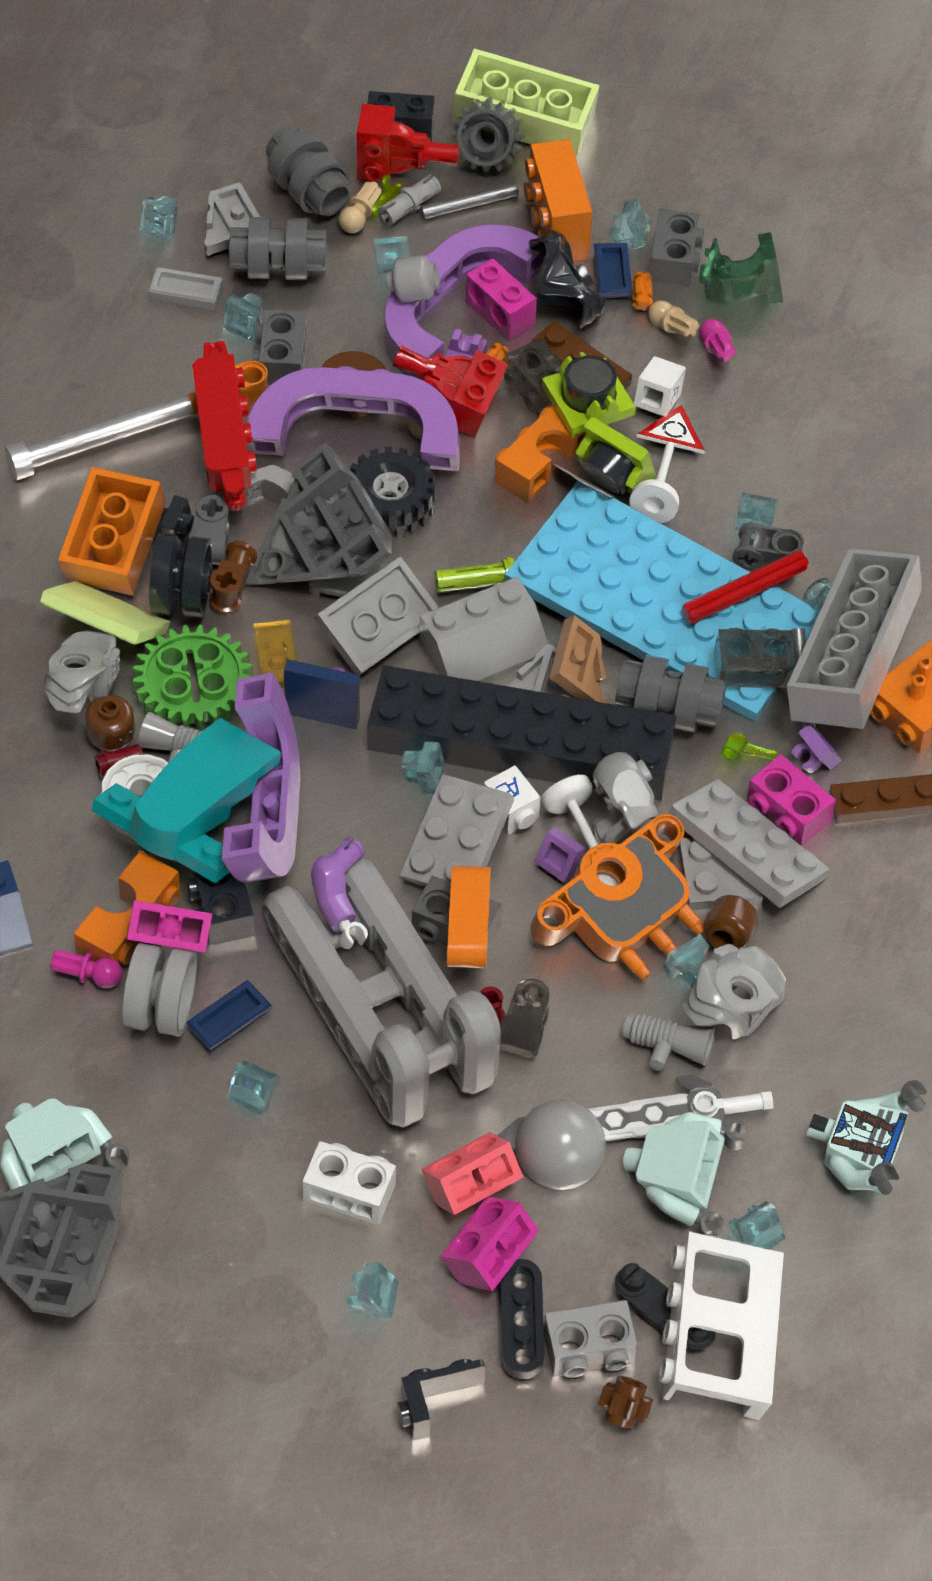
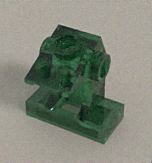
M771 232L758 234L759 247L750 258L732 261L728 256L722 255L719 251L717 238L713 239L711 248H705L704 256L708 257L706 264L701 265L699 271V282L704 284L706 299L731 302L768 294L770 305L783 302L777 257Z

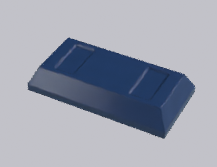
M595 243L594 255L598 294L604 299L629 298L633 295L628 244Z
M246 980L188 1020L186 1025L209 1050H212L271 1009L272 1005L249 980Z

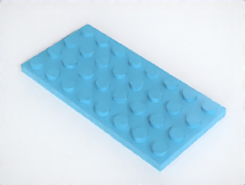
M580 481L574 485L505 573L504 582L518 577L532 599L566 618L575 615L600 634V637L642 660L645 659L647 654L669 659L668 671L679 672L682 675L686 663L709 667L708 677L720 679L727 683L723 705L753 722L756 721L778 690L780 678L788 675L794 666L790 630L804 628L807 641L821 611L774 585L697 622L688 623L681 612L684 603L750 572L619 500L609 497Z

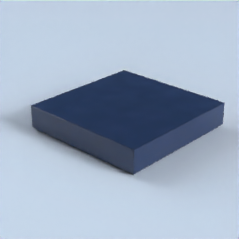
M287 660L284 667V695L291 715L357 730L360 721V676Z

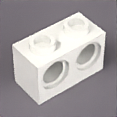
M319 1141L302 1181L303 1201L380 1225L396 1185V1165L390 1164L388 1160L380 1156H365L353 1152L343 1144H328ZM333 1170L339 1172L340 1174L337 1176L330 1177L324 1175L323 1173ZM365 1183H375L378 1187L366 1189L362 1185Z

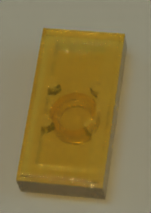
M290 620L254 624L261 674L273 672L280 687L284 688V667L287 660L297 661Z

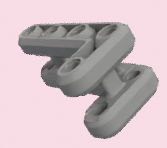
M362 857L345 873L346 895L356 914L354 922L361 923L367 929L368 936L364 942L370 951H374L384 967V971L358 981L352 970L346 968L335 948L341 946L339 936L342 931L334 932L327 921L322 923L314 909L308 907L299 893V889L285 886L268 894L263 903L262 911L272 936L380 1113L389 1124L406 1127L423 1118L428 1107L429 1074L444 1068V1070H448L462 1092L476 1094L493 1085L498 1074L501 1030L495 1010L483 994L467 991L457 996L374 864L369 859ZM350 934L352 939L355 940L356 937ZM398 996L405 1008L411 1010L422 1030L413 1034L411 1027L401 1024L384 1028L372 1008Z

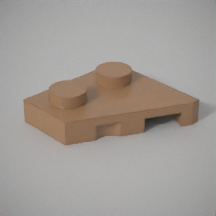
M575 615L565 619L563 622L549 678L575 698L610 704V700L602 699L600 682L606 679V672L601 658L602 645L600 634Z

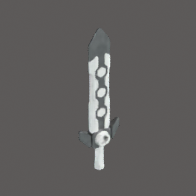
M694 1075L676 1077L675 1079L676 1083L685 1092L683 1094L635 1100L629 1103L590 1108L588 1110L599 1120L604 1130L606 1141L633 1137H646L647 1131L652 1126L665 1125L666 1122L687 1112L720 1119L721 1124H724L725 1114L773 1109L774 1105L771 1091L722 1099L721 1092L716 1087L712 1088V1083ZM525 1117L517 1118L497 1135L509 1141L512 1149L515 1151L518 1129Z

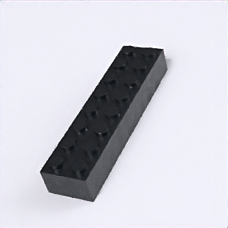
M383 665L367 724V750L502 773L516 766L525 778L557 783L570 776L586 775L592 783L593 790H596L593 773L598 763L605 756L615 752H626L636 762L642 760L653 778L648 781V784L653 791L654 800L662 801L674 742L677 715Z

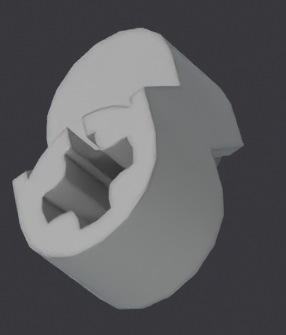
M273 464L257 469V473H250L252 488L245 489L246 506L262 500L280 504L282 498H287L294 482V478L291 477L292 474Z

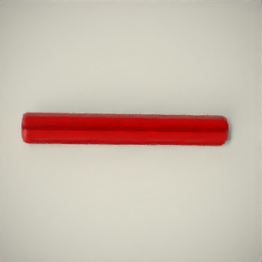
M795 551L684 603L681 610L682 615L688 623L697 622L806 571L809 564L808 558L805 557L802 551Z

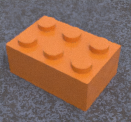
M565 139L531 144L530 158L525 159V171L529 182L524 183V196L527 203H532L531 219L533 226L539 227L538 236L548 235L549 231L553 230L565 235L571 247L573 261L589 259L592 209L571 140Z
M91 467L58 558L65 581H77L87 586L131 596L134 595L166 504L159 481Z

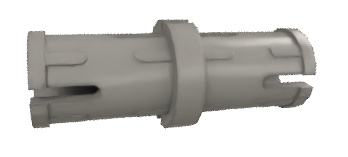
M428 174L411 187L401 189L398 192L399 195L378 208V215L382 222H387V226H392L408 213L417 212L421 207L420 205L441 192L439 181L435 176L432 178V175Z

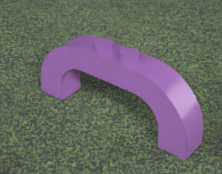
M481 225L452 235L432 253H427L425 256L431 262L437 264L440 277V287L438 290H435L431 299L403 303L397 298L395 292H392L386 304L385 346L392 362H394L401 345L429 359L431 356L435 357L436 353L444 355V342L424 331L418 325V322L466 277L467 273L493 258L515 279L527 284L539 273L545 259L541 253L529 248V240L536 239L538 236L513 226ZM399 369L404 375L416 377L405 370Z
M349 366L338 368L316 367L290 373L275 381L260 395L248 419V423L251 424L253 444L247 445L249 452L254 451L255 454L284 456L287 436L291 426L299 417L307 412L317 409H333L400 415L413 420L423 431L420 450L422 462L426 460L430 464V469L458 471L460 439L456 418L448 401L437 389L425 381L409 375L391 373L384 369L362 371Z
M273 672L237 679L235 710L244 723L248 734L282 752L279 765L257 780L255 791L252 795L250 823L224 828L222 860L230 873L242 883L285 876L291 870L296 851L301 778L299 749L288 703Z

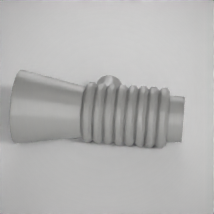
M148 712L140 729L138 744L141 748L172 751L168 760L169 763L202 731L185 727L184 725L177 726L152 712Z
M638 1012L636 1015L628 1014L623 1028V1037L630 1038L631 1043L636 1042L638 1045L641 1044L642 1046L646 1045L647 1047L654 1048L649 1060V1066L659 1071L664 1068L669 1053L672 1051L705 1066L712 1051L715 1027L679 1025L678 1022L668 1021L667 1019L663 1020V1018Z

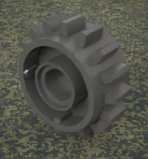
M488 97L485 99L484 104H481L479 99H475L472 102V109L468 106L463 107L461 113L464 117L457 116L453 121L459 126L458 129L451 132V136L457 138L459 150L463 154L460 160L462 162L465 160L472 162V169L479 165L483 166L484 172H488L492 165H494L499 171L504 167L503 160L511 164L515 160L512 152L519 153L523 148L517 143L525 137V133L519 132V126L523 121L522 119L516 120L514 117L515 108L508 110L504 107V100L494 104L492 97ZM482 127H488L493 130L495 134L494 142H487L482 138Z

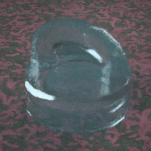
M821 578L813 582L804 593L803 601L806 602L805 604L814 611L820 612L833 583L828 578Z

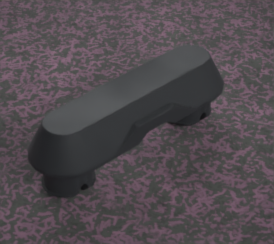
M637 1263L626 1264L615 1276L614 1284L617 1292L629 1301L646 1320L663 1332L667 1320L671 1318V1307L666 1306L668 1287L645 1269L639 1267ZM691 1327L688 1329L686 1346L695 1350L706 1349L715 1340L716 1332Z

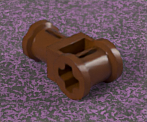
M236 540L227 545L225 551L226 559L221 560L218 569L210 576V586L213 592L210 594L209 605L217 614L232 615L241 608V595L245 588L246 574L250 565L255 564L258 557L257 551L244 541Z

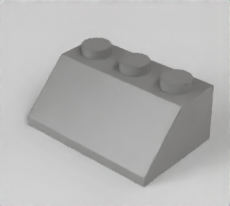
M518 577L420 615L419 642L440 675L486 682L533 661L536 653L548 644L535 602Z

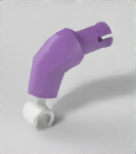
M352 837L345 838L329 856H319L311 870L312 884L318 908L334 932L342 931L339 936V943L345 949H350L354 944L350 934L356 937L360 945L364 943L368 936L365 926L354 922L356 914L346 895L345 873L365 854L364 848L359 841L356 840L349 846L353 842Z

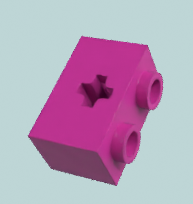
M134 900L127 939L206 953L212 913Z

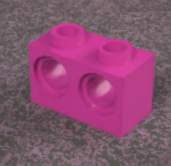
M492 258L466 274L465 302L508 342L535 327L537 298L497 261Z
M782 754L750 779L746 800L752 807L756 808L778 828L785 831L789 837L801 846L832 821L836 799Z
M487 1197L440 1257L459 1284L493 1291L537 1235L539 1229L520 1202Z

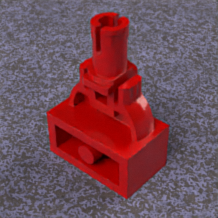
M362 103L356 132L357 180L390 183L391 174L404 173L412 168L424 169L428 162L458 165L459 144L431 142L430 138H427L426 133L415 132L410 127L395 122V107Z
M401 345L392 366L421 378L420 380L437 389L450 404L456 418L458 431L475 438L508 364L476 350L473 358L460 355L446 357L436 353L435 357L431 356L429 359Z

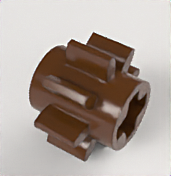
M618 1376L615 1384L607 1382L606 1386L603 1387L598 1402L599 1406L607 1408L604 1418L610 1423L624 1428H634L636 1420L644 1422L653 1403L652 1398L645 1397L647 1386L638 1380L625 1376Z

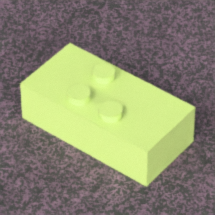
M474 48L455 92L451 121H454L457 116L464 117L461 109L465 106L472 109V102L475 99H479L481 104H484L485 99L488 97H492L494 104L504 100V107L508 110L515 108L514 117L516 120L522 119L523 121L519 126V132L525 133V137L519 141L535 144L570 139L577 158L595 113L600 85ZM488 127L481 128V130L494 133L493 130Z

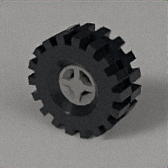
M385 447V453H379L376 448L370 450L369 458L364 454L358 457V465L352 463L349 469L362 483L390 533H396L397 538L404 537V531L409 530L412 535L418 532V524L424 527L428 523V516L432 517L434 513V472L430 471V464L426 460L420 463L421 456L415 452L410 457L407 455V449L400 448L399 453L392 452V447Z

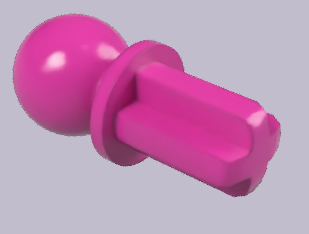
M708 319L702 323L699 329V337L705 344L706 349L710 353L715 354L716 357H719L721 362H729V358L735 356L736 349L731 343V335L726 330L724 324L717 319Z
M55 950L52 955L50 964L52 970L78 976L81 983H85L89 976L92 977L97 986L108 989L115 987L122 978V967L116 960L112 961L108 958H101L94 962L92 961L93 954L87 952L85 956L62 950Z

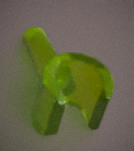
M386 175L383 177L382 194L373 206L371 218L375 219L377 217L379 207L399 195L398 192L402 188V180L396 185H390L391 176Z
M733 733L728 737L721 754L727 760L735 762L740 760L743 753L774 760L777 751L754 746L748 743L747 738L741 733Z

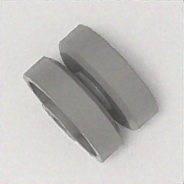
M140 942L136 946L124 990L122 1020L125 1028L145 1031L155 1018V1025L160 1034L180 1037L183 1034L190 1014L197 973V954L195 951L174 948L165 960V955L160 945Z

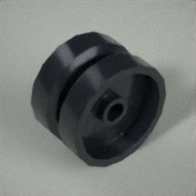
M163 533L157 535L150 570L149 604L151 613L170 615L175 610L179 598L180 609L184 616L203 618L205 616L211 589L210 576L212 574V542L210 538L192 536L186 542L183 553L182 543L178 535Z

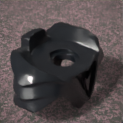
M553 230L549 231L548 235H541L536 239L529 240V248L538 251L545 257L535 279V293L543 305H556L576 309L581 317L580 329L586 324H591L596 316L601 317L605 308L604 298L597 292L589 289L594 284V281L585 266L580 264L575 267L571 247L565 235Z

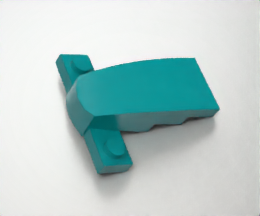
M219 718L189 742L163 768L141 797L115 783L93 799L91 811L130 833L129 835L136 843L147 851L169 860H176L216 883L230 871L222 860L223 844L205 835V833L229 819L231 807L255 791L257 780L279 765L282 752Z

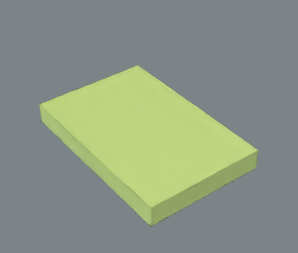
M77 581L43 590L40 600L43 605L134 645L156 638L155 635L166 634L170 624L165 619Z

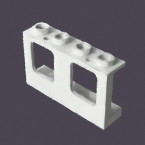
M688 1232L682 1243L674 1246L670 1258V1269L675 1270L674 1282H671L666 1297V1306L671 1307V1318L665 1324L662 1337L663 1344L668 1345L667 1358H663L659 1370V1382L664 1383V1400H669L676 1390L743 1404V1417L760 1420L772 1405L784 1253L693 1232ZM702 1252L744 1262L749 1270L746 1302L739 1304L695 1293L692 1288L695 1254ZM695 1327L738 1337L742 1342L739 1379L731 1380L689 1370L685 1365L688 1329Z

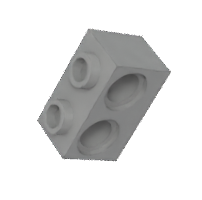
M627 1300L545 1313L544 1336L553 1377L565 1375L566 1377L574 1378L582 1376L590 1370L602 1368L616 1371L635 1363L637 1341ZM605 1335H615L620 1338V1341L610 1343L602 1337ZM572 1341L580 1347L570 1350L564 1348L561 1344Z

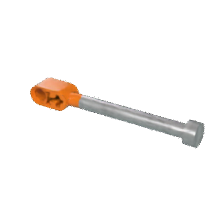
M246 361L235 365V368H243L245 388L239 389V396H247L248 410L253 408L257 399L268 388L267 368L258 361ZM196 392L26 447L23 441L6 446L5 455L14 479L18 481L33 476L34 467L197 414Z

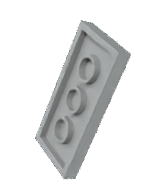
M718 779L674 803L668 814L675 816L681 821L684 831L779 908L823 882L830 869L819 861L815 855L808 852L789 837L785 831L778 828L756 808L748 804L733 792L730 787Z

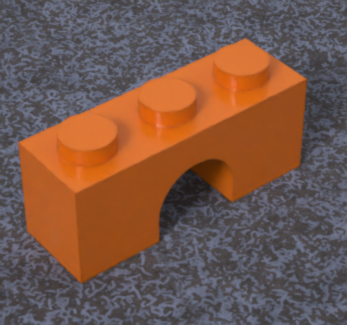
M546 406L540 413L539 418L530 427L527 426L521 430L515 442L508 448H503L497 454L494 461L496 466L495 482L529 503L550 482L552 459L544 454L550 452L559 453L572 461L577 456L576 451L581 441L587 435L586 432L571 436L554 406Z
M139 851L118 877L120 899L132 906L133 901L136 900L174 907L181 896L179 871L142 851ZM95 906L73 933L76 954L85 956L87 952L93 954L92 961L94 962L101 958H108L112 961H118L121 966L129 964L136 946L140 943V941L127 939L132 907L122 913H110Z

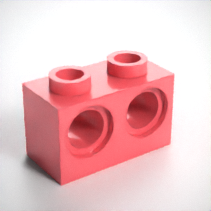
M491 1132L421 1169L435 1204L453 1215L523 1178L510 1142Z

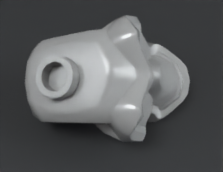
M615 752L605 756L598 763L593 773L596 791L598 795L604 794V800L608 803L606 805L608 812L595 818L592 822L593 835L598 844L615 843L627 833L636 829L643 821L647 819L653 820L658 816V811L653 804L654 794L648 784V781L653 778L642 760L636 762L626 752Z

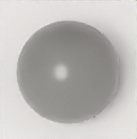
M555 1100L541 1104L525 1117L518 1129L516 1154L519 1164L531 1180L543 1187L554 1190H569L582 1186L596 1175L604 1161L606 1152L604 1130L596 1116L578 1103L567 1100Z

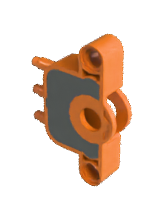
M662 814L621 844L600 843L590 848L583 856L574 879L544 900L538 907L530 926L533 938L538 943L549 946L559 943L575 931L599 958L609 962H619L622 960L641 980H644L650 975V970L635 951L649 940H652L661 952H664L669 958L676 956L678 949L663 930L677 918L689 930H692L696 936H702L704 933L701 919L686 904L690 894L689 884L669 860L675 854L684 835V826L681 821L673 815ZM657 834L666 835L670 839V841L666 842L661 840L660 838H658ZM605 873L615 878L618 885L610 886L600 881L597 874ZM543 918L554 919L559 926H549L544 922Z

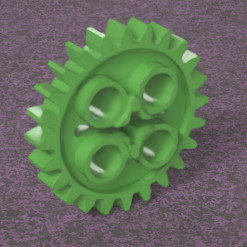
M184 625L182 634H177L175 630L170 628L169 638L165 639L157 634L155 635L156 646L149 643L144 645L145 654H138V665L133 666V688L137 695V702L144 703L145 714L154 712V714L163 719L168 718V721L175 725L177 722H181L185 727H190V724L196 723L199 731H203L204 722L209 721L210 724H213L219 717L228 722L231 721V710L237 712L235 710L237 679L253 676V666L249 663L248 652H242L240 641L231 644V634L229 633L219 638L217 628L215 627L206 634L203 631L202 625L197 627L196 632H190L189 627ZM188 653L193 654L199 702H194L192 697L186 655Z

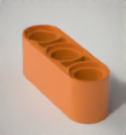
M452 865L447 967L486 968L491 867Z

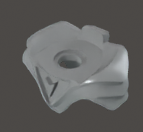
M80 631L69 636L61 644L59 650L48 661L49 669L44 680V690L53 708L62 712L79 713L87 697L91 704L93 700L108 695L120 671V650L115 648V636L105 632ZM78 663L84 665V667L68 668L66 665Z
M727 944L715 948L709 957V961L702 963L698 971L697 983L693 986L682 1008L691 1021L698 1026L727 1024L729 1035L732 1039L742 1036L747 1037L762 1023L770 1011L783 1002L786 978L775 961L761 948L751 946L738 950L737 947ZM738 986L748 991L751 999H742L733 990Z

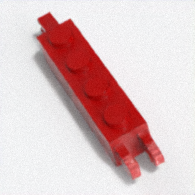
M225 341L208 342L203 344V358H198L192 364L208 488L215 492L223 491L229 510L238 511L244 508L247 502L245 489L252 488L250 473H257L255 452H247L246 446L253 444L251 424H243L242 418L249 416L247 396H239V389L245 388L243 368H235L234 354L228 353Z

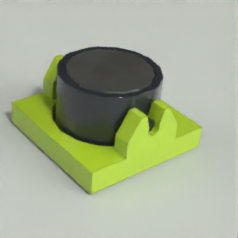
M581 352L576 359L572 360L570 356L567 357L560 366L559 373L542 378V388L571 436L586 432L584 425L591 417H595L607 425L635 415L636 406L618 379L615 368L607 361L606 357L601 358Z
M591 417L584 425L587 435L581 441L576 455L579 456L578 461L581 462L583 471L595 483L612 494L622 496L626 491L632 493L634 487L641 481L656 480L657 477L647 449L595 417Z

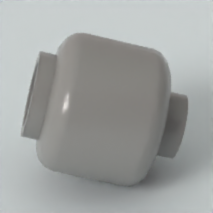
M424 255L398 258L393 264L392 271L387 273L389 291L395 292L397 298L403 303L431 299L435 290H438L440 287L437 264L431 262Z

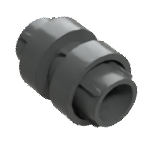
M287 127L272 136L266 146L268 172L283 189L289 191L293 200L308 213L330 216L342 210L352 194L347 167L333 153L328 152L326 145L310 130Z
M250 217L249 227H231L230 268H248L249 279H270L271 269L286 270V280L307 281L308 270L326 271L327 230L309 229L307 218H287L286 228H271L270 217Z
M647 654L643 663L631 660L624 661L616 691V705L677 715L675 729L692 733L696 732L698 724L710 727L718 726L727 683L720 679L708 677L709 667L686 663L682 675L679 672L668 671L669 659Z

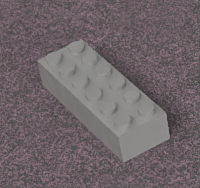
M848 548L787 684L791 721L864 729L922 591L919 555Z

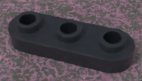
M517 1259L500 1281L502 1363L506 1372L512 1377L530 1379L541 1371L544 1364L542 1273L534 1262L527 1259ZM517 1281H523L527 1283L528 1286L525 1288H517L514 1285V1283ZM523 1318L526 1319L529 1322V1324H527L526 1326H519L515 1323V1321L517 1319ZM520 1356H525L529 1358L530 1362L520 1364L516 1359Z

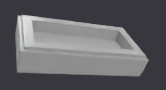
M156 267L148 290L149 300L215 311L223 288V278Z

